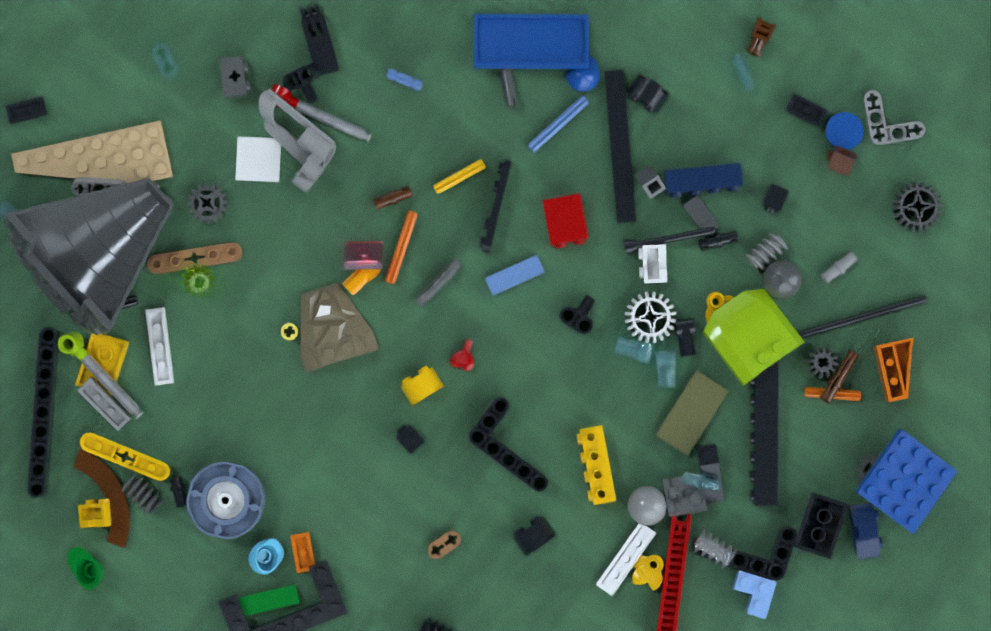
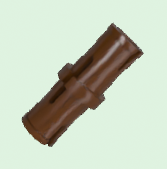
M407 185L395 191H388V194L374 198L373 202L376 209L379 210L392 204L397 205V202L413 197Z

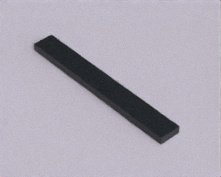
M624 69L604 71L617 223L636 222Z

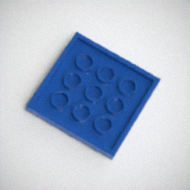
M899 428L855 492L910 533L914 534L958 471L903 429Z

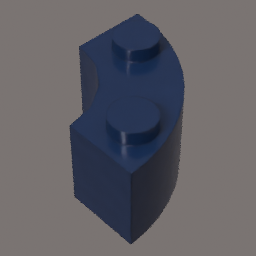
M871 503L850 505L849 519L857 560L880 557L883 541L882 537L878 535V510H874Z

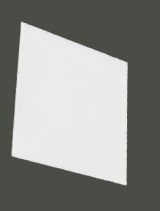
M238 137L235 180L279 182L281 144L274 138Z

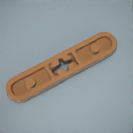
M231 242L151 256L147 266L154 274L176 272L236 262L242 257L243 250L239 244ZM193 253H196L197 256H205V258L198 259L196 264H194V261H185L186 258L193 257Z

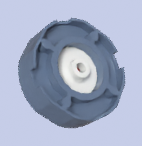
M225 461L213 463L196 474L191 481L186 504L190 517L200 531L206 535L222 539H232L248 533L258 524L262 518L266 494L260 478L254 471L245 465ZM225 497H228V503L224 502Z

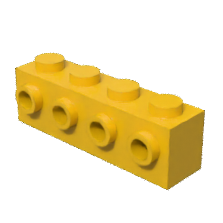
M603 426L579 429L580 433L576 434L578 445H582L583 448L580 458L581 463L586 464L587 471H584L583 474L585 483L589 482L590 490H587L589 502L592 501L593 505L616 501Z

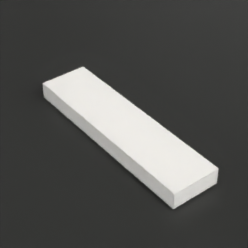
M165 307L145 309L154 384L157 386L175 383Z
M638 524L596 585L613 596L652 541L656 532L647 526Z

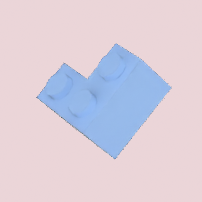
M737 569L732 588L750 594L745 612L766 619L777 582Z

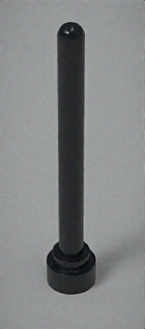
M707 227L637 242L636 240L627 239L624 240L625 251L627 255L635 254L638 248H642L643 245L666 244L712 235L716 232L715 227Z

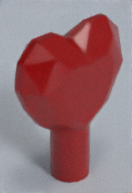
M466 339L463 349L455 352L450 357L449 362L452 367H461L466 372L472 370L474 360L470 350L473 341Z

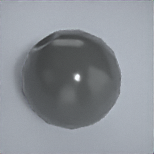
M778 260L771 263L765 269L762 282L765 290L771 296L777 299H787L799 291L802 285V275L794 263L788 260Z

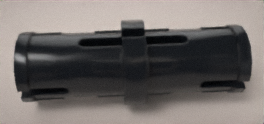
M734 230L724 234L716 233L712 237L699 239V248L701 251L716 247L719 249L724 245L737 243V232Z

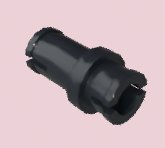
M182 477L169 479L171 483L170 491H173L176 508L186 506L185 484L182 483Z

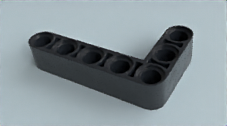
M496 398L469 434L470 442L535 491H544L548 486L547 478L490 436L509 409V403L505 398ZM499 400L506 403V409L502 412L497 411L495 408V404ZM486 416L494 418L495 423L492 427L484 425V418ZM476 431H480L483 434V440L479 443L474 442L472 439V435ZM490 443L498 445L499 450L497 453L491 454L488 452L487 447ZM510 454L514 457L512 465H505L503 463L505 455ZM521 466L529 468L528 476L522 477L519 475L518 470ZM538 477L543 478L545 481V485L542 488L534 486V480Z
M782 526L778 530L769 560L705 539L696 540L693 544V551L700 557L778 581L785 576L797 533L790 526ZM786 529L792 532V537L789 540H785L782 536L783 531ZM706 543V552L699 553L697 551L698 544ZM720 548L724 549L725 557L717 559L716 551ZM779 548L786 550L784 558L777 557V550ZM738 554H741L744 558L743 563L740 565L734 563V557ZM756 560L762 562V568L758 571H754L752 567L753 562ZM775 566H778L780 568V574L776 577H773L771 575V569Z

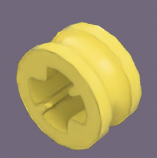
M292 323L284 324L281 328V335L286 340H294L298 336V328ZM289 326H292L295 334L287 337V333H284V331L289 329Z

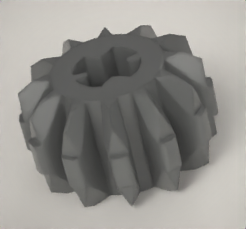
M825 346L821 348V352L816 347L814 348L816 355L813 352L808 353L812 359H806V362L812 365L808 366L807 370L814 369L811 373L812 376L818 373V378L822 379L823 372L826 378L830 377L829 371L836 373L832 366H839V363L833 362L838 356H830L833 353L832 349L826 353ZM825 358L826 362L824 363H827L826 366L820 367L818 359Z

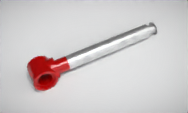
M273 84L271 90L298 112L357 139L367 140V143L371 139L372 132L367 133L365 129L292 97L291 91Z

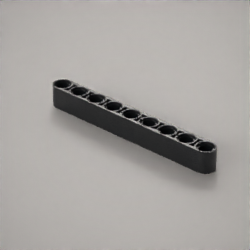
M44 327L39 333L27 487L28 494L33 498L45 496L49 485L59 353L58 340L60 338L58 330L52 327ZM51 330L54 337L51 341H47L45 334ZM46 350H50L52 352V358L50 360H46L44 358V352ZM45 369H49L51 372V376L48 379H44L42 376ZM44 388L49 390V396L46 399L41 396V391ZM42 407L48 410L45 418H42L39 414ZM41 426L46 428V435L44 437L38 434V429ZM40 445L45 448L43 456H39L36 451ZM37 465L43 467L42 475L36 474L35 467ZM36 484L42 487V492L39 495L34 492Z

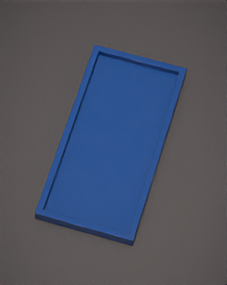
M474 14V69H589V15Z

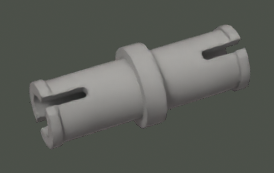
M850 251L822 273L821 278L826 284H829L840 274L846 273L845 270L858 261L857 257Z

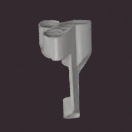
M267 89L259 97L260 115L265 119L264 129L303 165L295 173L296 176L291 182L306 193L321 176L325 167L332 159L336 150L335 141L271 89ZM276 105L306 128L299 139L274 120L273 113Z

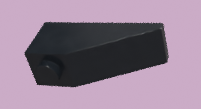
M716 444L695 447L706 504L724 501Z

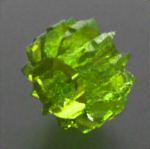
M194 264V270L188 267L186 270L189 274L182 275L185 279L182 281V285L186 286L185 291L187 293L191 292L192 296H195L198 292L200 297H202L203 291L209 293L208 287H214V283L211 281L215 278L214 275H210L212 272L210 268L205 270V266L202 264L198 269L197 265ZM196 278H199V279H201V282H200V283H198L197 281L195 282V279H196Z

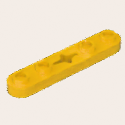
M85 433L80 438L81 448L91 454L158 481L166 480L170 476V466L161 460L95 433ZM127 451L129 452L128 456L135 459V461L126 460L123 462V458L117 455L116 452L125 454Z

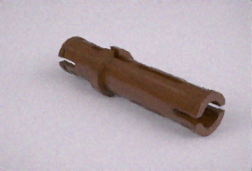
M848 351L833 378L827 382L828 386L820 396L823 402L831 404L837 391L842 389V383L859 358V355L854 351Z

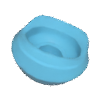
M275 538L265 539L257 543L250 551L248 557L251 569L262 575L273 572L283 559V547Z

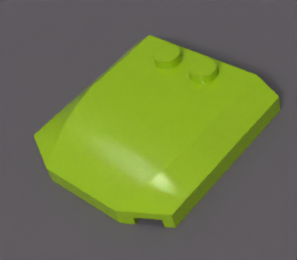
M765 289L743 291L712 313L702 332L742 386L804 343V340Z

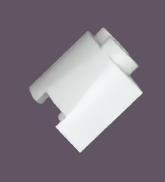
M666 244L643 245L642 248H638L639 260L642 259V267H639V278H643L644 283L667 282Z

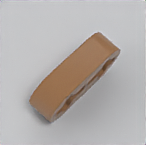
M449 531L436 539L428 547L429 556L433 559H439L455 549L461 542L460 534L456 531ZM448 535L457 536L456 544L449 543L446 545L444 543L449 539ZM443 544L444 548L440 550V555L431 553L433 545L439 547Z

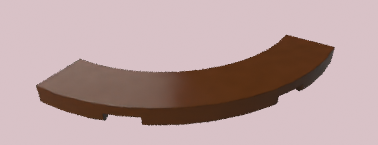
M80 449L73 467L92 478L102 490L105 498H109L112 521L107 542L126 548L130 532V508L125 492L121 491L123 487L114 472L106 464L91 453Z

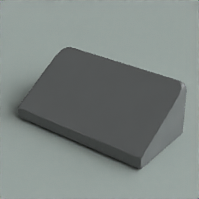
M698 195L682 205L698 229L715 227L716 229L720 226Z

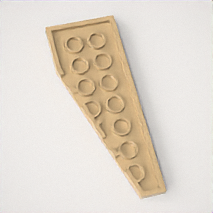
M161 121L11 154L15 173L70 179L78 177L120 179L126 183L150 178L152 181H158L174 177Z

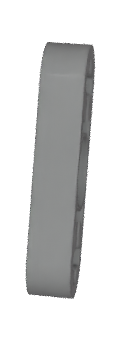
M78 177L73 182L72 192L78 196L97 191L95 186L98 184L109 188V186L114 187L127 183L120 179ZM79 184H82L83 190L80 189Z

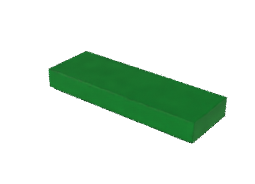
M296 584L239 597L245 616L300 603Z

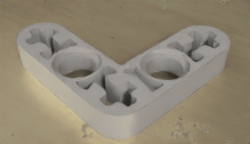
M870 90L863 96L868 134L872 144L880 146L916 140L925 134V126L919 121L886 126L880 94L875 90ZM870 94L877 98L874 101V108L878 106L879 109L868 110V108H872L871 101H867ZM872 113L880 115L878 123H873L870 120ZM882 125V128L878 130L880 135L883 134V138L878 142V139H874V136L877 134L876 128L872 130V127ZM914 125L921 129L918 135L912 132L908 133L909 137L906 138L907 131L905 126H907V130H912ZM895 128H899L902 131V137L899 139L894 138L892 135V131Z

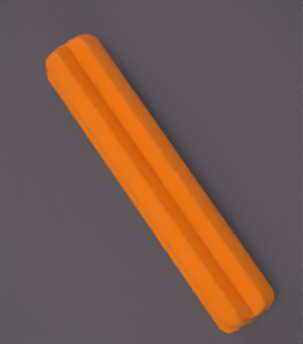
M805 387L804 396L820 398L826 388ZM841 389L837 391L833 399L860 401L861 391Z

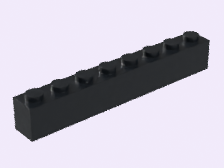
M779 360L750 381V386H753V394H750V405H753V413H750V425H753V432H750V444H753V451H750V463H753V471H750L749 478L750 482H753V490L749 492L750 502H753L754 506H778Z

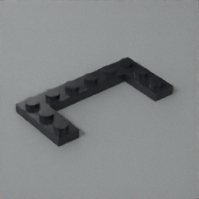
M327 559L309 566L310 573L322 600L321 602L250 628L237 594L218 601L229 631H303L348 614Z

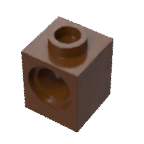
M835 145L833 151L829 150L825 159L828 161L827 168L849 176L856 161L857 153Z

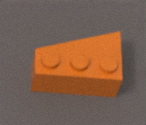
M914 337L873 346L885 403L908 398Z

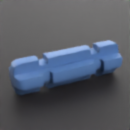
M392 68L387 72L386 77L388 79L396 80L397 83L407 87L411 86L417 91H420L423 86V81L415 80L414 77L401 72L397 73V70Z

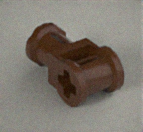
M758 17L752 31V41L745 52L761 58V51L764 44H767L771 38L776 23L771 24Z

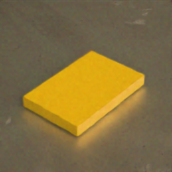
M91 333L86 351L117 382L130 342L107 334L103 335L100 333L95 335ZM82 363L75 385L81 387L92 376L113 396Z

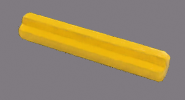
M479 159L434 184L433 188L437 194H440L485 169L486 165L482 159Z

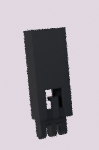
M317 3L314 4L316 12H312L311 5L307 6L309 14L305 15L304 8H300L303 19L301 24L312 62L319 65L321 68L320 76L339 71L340 68L324 14H321ZM316 23H318L321 34L313 36L310 25H312L313 31L316 32L318 31Z

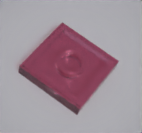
M383 241L344 243V270L382 269Z

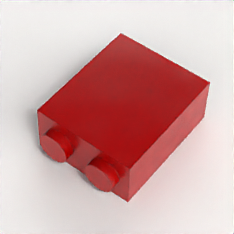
M580 193L542 200L550 246L560 249L565 248L568 243H574V246L585 244V240H588L589 237Z

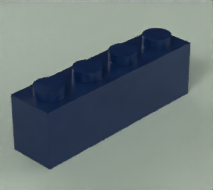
M741 163L666 170L663 172L666 187L665 193L670 195L671 198L682 197V193H689L690 196L701 195V191L715 194L720 193V189L734 192L739 191V187L743 186Z

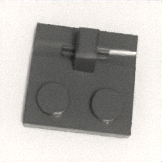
M700 474L662 479L669 517L707 511Z

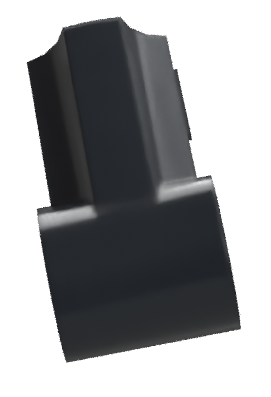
M694 318L677 319L674 326L676 337H678L680 357L697 355Z

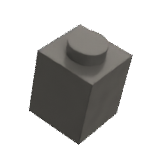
M651 165L634 175L650 199L666 189Z

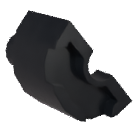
M642 74L637 75L626 91L629 94L627 97L635 103L639 100L645 104L643 108L652 114L653 112L658 114L670 96V93L663 90L661 85L649 77L645 78Z
M539 515L529 522L531 525L528 528L524 529V527H521L514 532L515 537H513V540L525 557L541 548L557 535L544 516L541 518Z

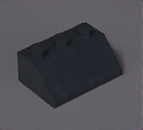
M812 492L794 547L832 560L849 504Z

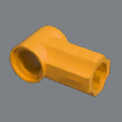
M366 257L342 284L354 296L367 282L372 281L381 270Z

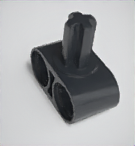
M313 62L302 66L283 77V86L290 91L301 88L308 103H314L318 100V96L311 83L320 77L321 68Z
M585 295L577 309L572 307L563 308L559 314L560 321L581 335L589 334L592 331L593 323L586 315L595 303V299ZM564 311H571L573 319L570 321L564 320ZM581 321L589 323L588 331H581L579 329Z

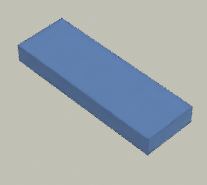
M535 255L486 277L485 280L492 296L541 275L545 271L538 255Z

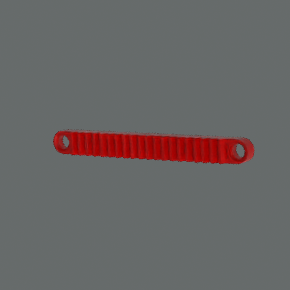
M687 514L685 521L677 520L676 516L671 517L656 631L677 630L691 514Z

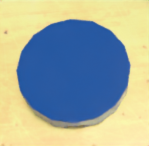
M848 112L837 113L831 117L825 128V135L829 144L833 147L837 145L847 150L857 146L862 140L864 133L863 124L860 119Z

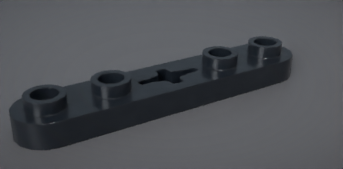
M504 159V163H499L497 173L501 175L499 181L495 180L493 192H496L491 216L486 218L484 229H487L486 236L481 237L479 245L480 248H483L482 252L490 253L512 164V161Z

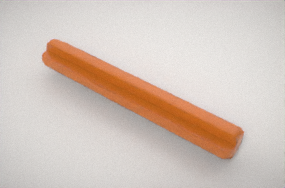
M408 211L385 278L387 283L395 284L418 216L414 211Z

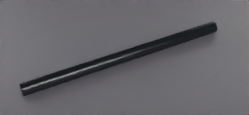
M925 295L797 333L803 339L926 303L927 298Z

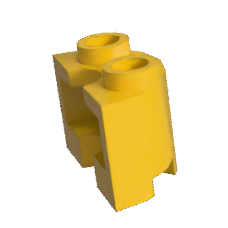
M426 365L417 371L419 375L414 378L410 375L401 381L403 385L400 388L411 406L444 387L433 367L428 368Z
M109 498L98 499V503L97 499L85 500V504L78 505L80 528L111 526Z

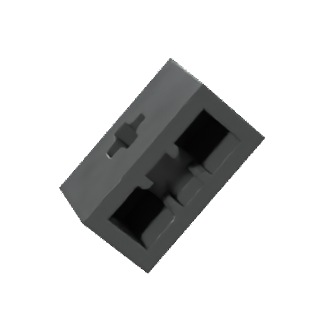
M242 56L219 59L224 98L248 97V91H251L250 80H246V72H249L248 62L244 61ZM234 73H237V75L240 76L239 78H237V82L231 79L232 77H234Z

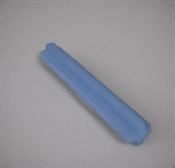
M584 96L577 99L528 144L529 149L532 152H536L589 103Z

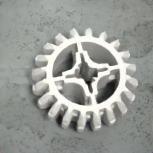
M645 292L644 299L641 294H638V302L634 298L631 300L634 307L627 305V308L632 310L631 313L625 312V316H630V319L625 320V323L631 322L632 324L627 330L629 331L634 328L635 331L631 335L634 337L637 333L640 334L638 341H641L643 336L646 337L645 343H649V338H652V342L656 343L657 336L660 341L664 340L662 333L669 336L670 333L667 331V328L674 330V327L669 325L670 322L675 323L676 319H671V316L676 315V312L669 311L674 305H666L669 302L668 298L664 302L661 301L663 294H660L658 299L655 298L656 292H652V297H649V293ZM651 302L659 304L665 312H655ZM645 303V314L635 317L636 309L639 305ZM649 310L651 315H660V317L653 319L652 325L649 320L641 319L645 318V315L648 316ZM666 318L664 327L659 332H656V321ZM636 323H646L650 333L643 332Z

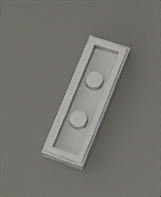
M92 376L77 390L117 431L132 418Z

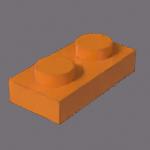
M310 532L290 535L297 573L310 571L309 566L315 564Z

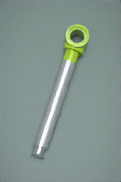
M72 331L59 338L58 347L61 352L70 354L72 357L76 356L131 415L134 414L136 416L135 419L142 416L144 411L141 412L138 404L84 349L85 344L80 333ZM69 339L73 342V346L69 344Z

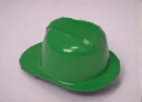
M76 546L71 548L67 555V563L82 588L85 590L95 589L104 578L102 562L97 558H93L83 547Z

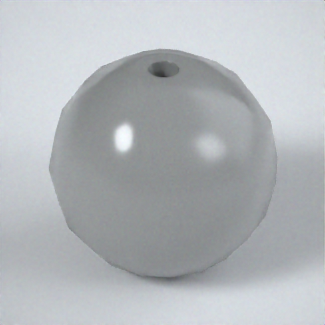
M642 486L635 489L627 503L631 518L644 526L660 522L667 510L664 494L658 488L652 486Z

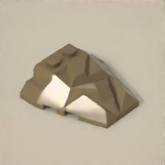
M338 282L301 294L300 356L306 373L358 355L379 350L373 330Z

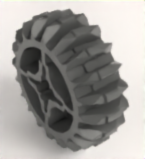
M914 181L913 187L910 183H907V190L902 186L899 188L901 193L896 192L894 194L898 200L893 199L892 203L897 204V206L892 207L891 210H897L893 218L899 216L898 225L902 222L905 223L902 229L905 230L910 226L909 232H913L916 227L917 233H921L923 227L926 232L929 230L928 225L932 228L935 227L933 220L935 222L940 221L936 214H943V211L938 210V208L943 207L944 204H938L937 201L941 200L942 197H935L938 190L936 189L931 192L932 185L925 188L926 184L922 182L919 187L918 182ZM913 192L911 204L903 205L905 197ZM919 192L925 194L931 203L924 202ZM915 202H917L918 206L923 207L919 210V213L916 208H909L916 205ZM932 209L930 217L925 222H921L924 210ZM904 211L911 212L915 222L908 219Z

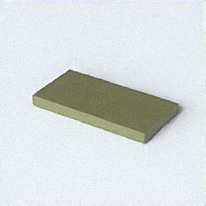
M696 370L655 435L688 456L729 391Z

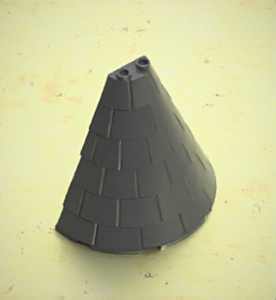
M147 178L124 185L104 188L100 191L80 194L78 197L31 206L29 209L8 212L4 216V224L6 228L10 227V232L7 236L24 268L32 270L34 277L32 280L53 305L63 314L69 312L73 323L95 335L100 333L105 335L112 330L118 314L122 310L129 292L132 290L139 272L143 268L151 248H153L174 205L172 199L168 195H164L160 190L157 182Z

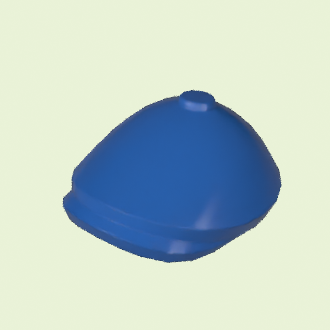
M589 56V69H567L566 80L575 91L587 92L598 84L600 77L599 68L596 60Z

